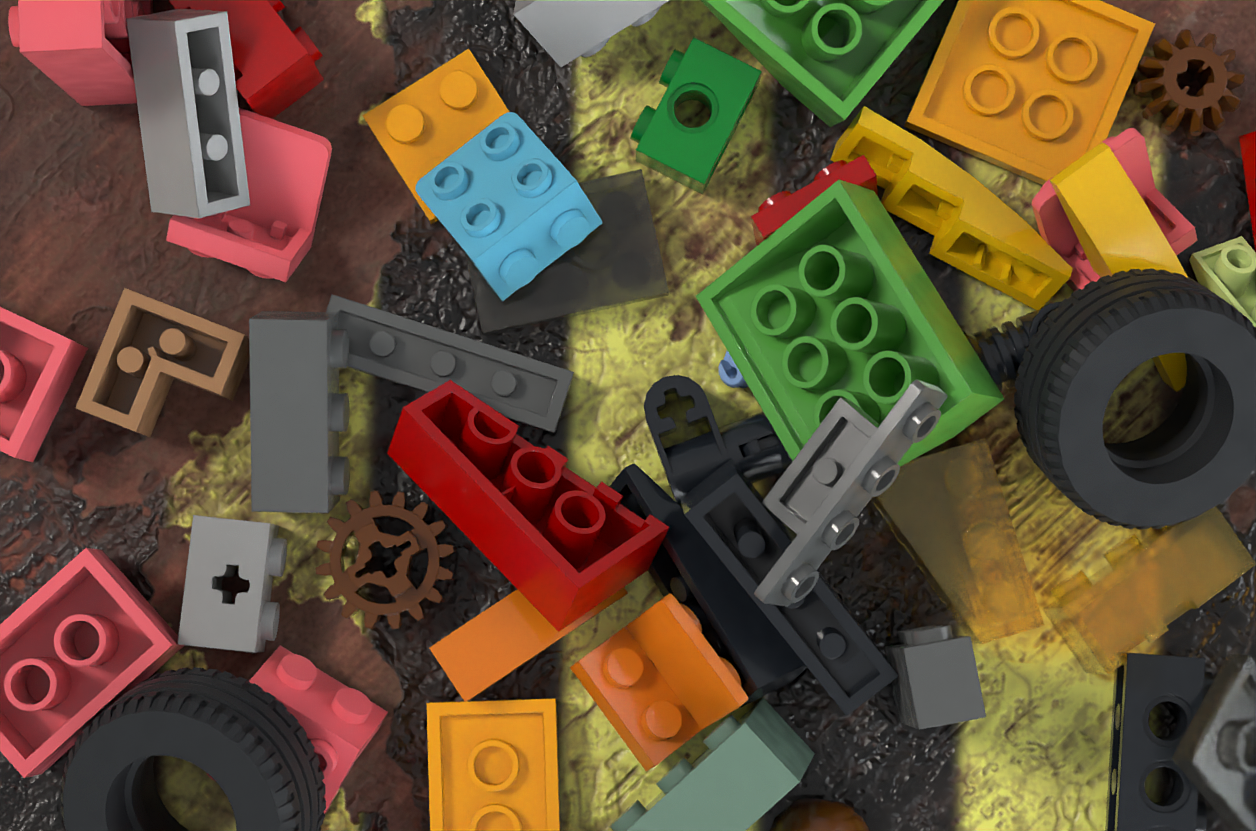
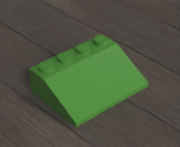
M944 0L701 1L787 91L829 127H832L844 121Z
M837 180L696 295L697 300L792 461L840 397L851 400L878 424H881L910 384L916 379L935 385L948 395L947 399L938 409L941 411V417L936 427L922 441L918 443L913 442L898 462L900 467L955 437L1005 399L874 190Z

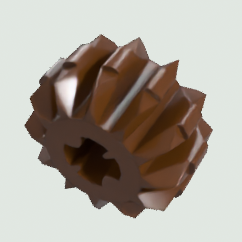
M1189 29L1181 30L1178 33L1175 45L1170 40L1161 37L1152 46L1155 57L1144 56L1139 61L1137 69L1148 79L1142 80L1134 86V95L1153 99L1142 111L1143 118L1146 120L1154 118L1159 112L1166 116L1161 128L1163 134L1171 135L1180 122H1182L1187 138L1196 139L1202 133L1203 124L1207 128L1217 131L1226 123L1223 112H1234L1240 107L1241 99L1231 90L1245 82V74L1226 70V67L1236 58V50H1225L1220 56L1214 53L1213 49L1217 39L1215 34L1208 33L1198 46H1196L1194 36ZM1184 73L1192 75L1189 83L1197 79L1201 89L1193 96L1186 94L1189 89L1188 86L1183 90L1178 86L1177 80Z

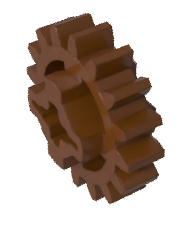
M372 491L369 499V508L363 509L355 500L350 499L346 502V506L351 517L346 522L333 517L328 519L327 523L337 534L333 541L320 540L317 542V548L323 552L330 553V562L316 567V574L333 577L334 584L325 591L324 596L328 600L341 596L347 600L341 613L346 619H350L361 609L365 611L364 622L366 628L374 629L380 620V616L387 615L391 628L401 629L402 613L409 611L411 616L417 621H422L426 618L421 603L426 598L440 604L444 601V596L435 586L438 579L454 580L455 573L441 566L442 558L455 554L456 549L453 545H439L437 537L442 535L448 528L444 521L434 522L430 525L425 522L431 506L422 502L411 512L407 510V494L397 492L392 505H385L379 491ZM384 517L398 518L411 524L414 529L400 536L386 534L376 519ZM354 534L360 543L356 563L345 571V551L349 540ZM380 544L390 550L404 549L411 544L409 548L401 552L402 556L395 560L394 564L398 572L391 577L390 574L384 571L368 572L362 576L377 561L378 555L375 548ZM427 550L429 558L427 573L423 582L417 588V584L412 578L416 557ZM372 584L387 587L397 602L390 604L372 602L361 596L358 592Z

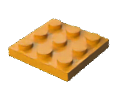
M958 0L904 126L1044 185L1049 179L1056 176L1107 139L1155 23L1101 0Z

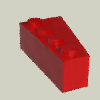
M168 0L175 9L227 11L236 89L255 113L273 119L324 80L315 65V62L322 58L323 55L301 26L291 31L277 14L285 8L281 0Z
M449 380L402 408L387 454L558 632L649 570L669 526L651 514L646 520L642 519L620 504L623 495L602 481L597 487L593 486L566 468L568 458L550 446L544 449L532 445L516 434L519 427L517 424L452 380Z

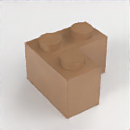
M124 288L76 409L151 437L174 379L233 401L250 360L249 337Z

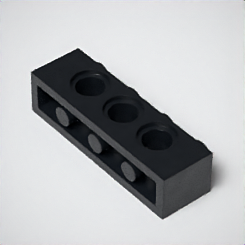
M1116 652L1105 831H1206V805L1204 801H1198L1199 775H1206L1210 765V741L1207 736H1201L1203 710L1209 711L1211 709L1214 697V677L1212 672L1205 671L1206 658ZM1161 702L1169 703L1177 715L1175 729L1164 738L1156 737L1149 727V714ZM1165 767L1173 778V789L1165 800L1153 803L1146 795L1145 780L1154 769Z

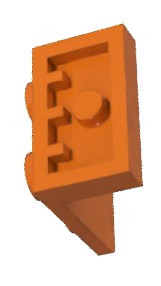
M670 593L570 667L645 771L658 765L701 730L738 709L748 701V696L741 687V679L736 669L725 658L719 657L702 634L701 624L693 611L684 604H680Z

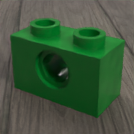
M694 37L685 54L675 49L659 80V84L667 87L657 109L646 105L631 134L630 139L639 143L636 148V161L703 195L759 85L762 71ZM685 101H699L708 108L711 117L700 127H686L675 117L674 112L676 108Z

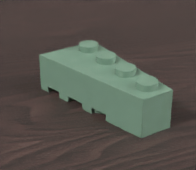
M762 698L738 721L731 714L703 740L708 749L692 764L684 757L656 783L662 792L646 807L639 800L635 801L609 827L613 831H746L801 781L815 753L772 706Z

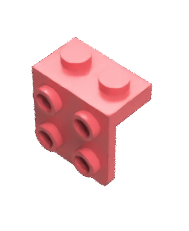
M239 108L250 206L203 218L173 215L169 221L166 241L188 248L190 252L197 256L217 258L246 268L255 276L266 279L274 278L287 282L312 246L332 146L329 140L323 136Z
M1128 128L1118 136L1102 141L1114 153L1176 256L1198 241L1195 227L1155 188L1145 138L1135 128ZM1049 179L1033 198L1032 208L1041 237L1073 268L1071 277L1066 284L1075 292L1078 289H1084L1085 285L1092 281L1097 282L1100 276L1093 271Z
M280 645L249 682L255 683L263 691L273 695L298 720L300 726L305 730L307 738L315 748L314 752L318 755L320 762L318 766L323 772L324 779L322 781L325 784L324 798L326 800V809L323 812L326 814L354 762L379 730L388 711L371 702L362 692L347 687L316 668L307 658L294 654Z

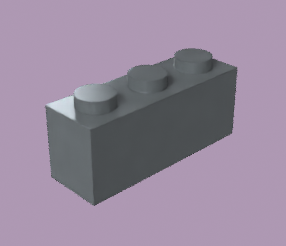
M261 311L249 319L252 512L329 513L340 501V495H347L350 483L348 457L339 456V432L347 431L350 413L348 394L339 393V368H346L349 358L347 329H339L338 312Z
M931 625L898 631L900 644L885 646L886 658L899 675L891 684L900 723L920 730L986 717L971 636L953 635L951 625Z

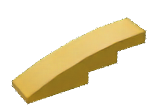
M863 106L836 142L830 160L833 162L845 160L849 163L864 155L877 175V185L885 189L881 200L884 208L890 213L934 235L929 252L934 257L1035 310L1041 309L1071 277L1073 268L1022 217L988 188L927 143L869 108Z
M1101 142L1050 179L1093 271L1100 277L1112 276L1120 271L1128 272L1130 269H1140L1143 271L1144 269L1152 268L1157 271L1162 269L1170 273L1182 274L1186 278L1188 277L1144 200L1108 145ZM1168 353L1152 358L1162 380L1176 392L1185 386L1187 376L1185 353Z

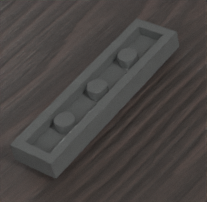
M331 295L326 312H338L339 329H347L349 358L347 368L425 393L452 380L509 420L552 434L556 433L575 375L573 371L346 298Z

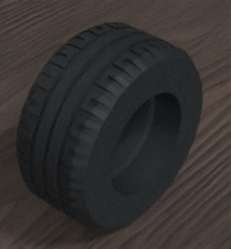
M1154 268L1144 269L1143 271L1140 269H1130L1128 272L1120 271L1112 276L1100 277L1097 282L1092 281L1085 285L1084 289L1076 290L1069 298H1065L1056 310L1051 311L1045 321H1042L1038 327V332L1029 341V347L1025 349L1022 357L1024 361L1020 363L1017 371L1019 376L1015 381L1017 391L1014 394V403L1016 404L1014 413L1015 418L1018 420L1016 423L1017 430L1021 434L1020 439L1033 462L1083 512L1094 516L1101 522H1107L1113 526L1121 525L1127 529L1136 528L1137 530H1142L1150 527L1152 529L1165 526L1170 527L1181 521L1185 522L1198 517L1217 506L1246 481L1256 466V327L1236 308L1208 288L1189 277L1186 278L1182 274L1170 273L1162 269L1157 271ZM1168 353H1185L1187 365L1186 383L1183 394L1171 415L1158 428L1141 438L1124 443H1104V413L1112 393L1122 379L1134 368L1151 358Z
M186 667L180 668L177 671L169 670L162 674L158 673L150 679L140 682L104 710L83 730V733L78 736L75 746L72 747L68 754L69 759L65 762V774L62 776V789L60 790L61 812L66 831H190L169 813L158 794L154 781L153 762L154 756L162 755L177 757L195 764L219 784L233 809L236 831H321V825L325 818L323 811L326 809V800L324 798L325 784L322 781L324 776L322 769L318 766L320 764L318 755L314 752L315 748L307 738L305 730L300 726L298 720L273 695L268 692L266 693L255 683L252 684L242 677L237 678L226 671L222 673L217 669L205 670L198 667L193 669Z

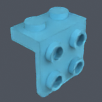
M514 112L505 113L424 175L415 187L422 201L466 252L486 282L502 301L520 287L530 283L538 273L570 248L581 243L589 233L603 223L577 180Z

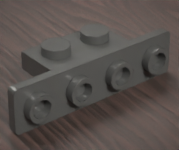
M916 379L910 384L881 424H878L851 400L840 397L762 502L766 508L792 529L797 536L755 590L754 595L764 604L789 606L791 603H796L809 594L819 579L817 569L832 550L841 548L851 539L859 526L857 516L870 499L881 495L892 485L900 471L898 462L913 442L918 443L922 441L936 427L941 417V411L938 409L948 396L945 392L935 385Z

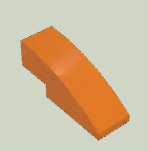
M623 587L558 632L517 589L429 647V649L464 702H467L627 595L628 592Z

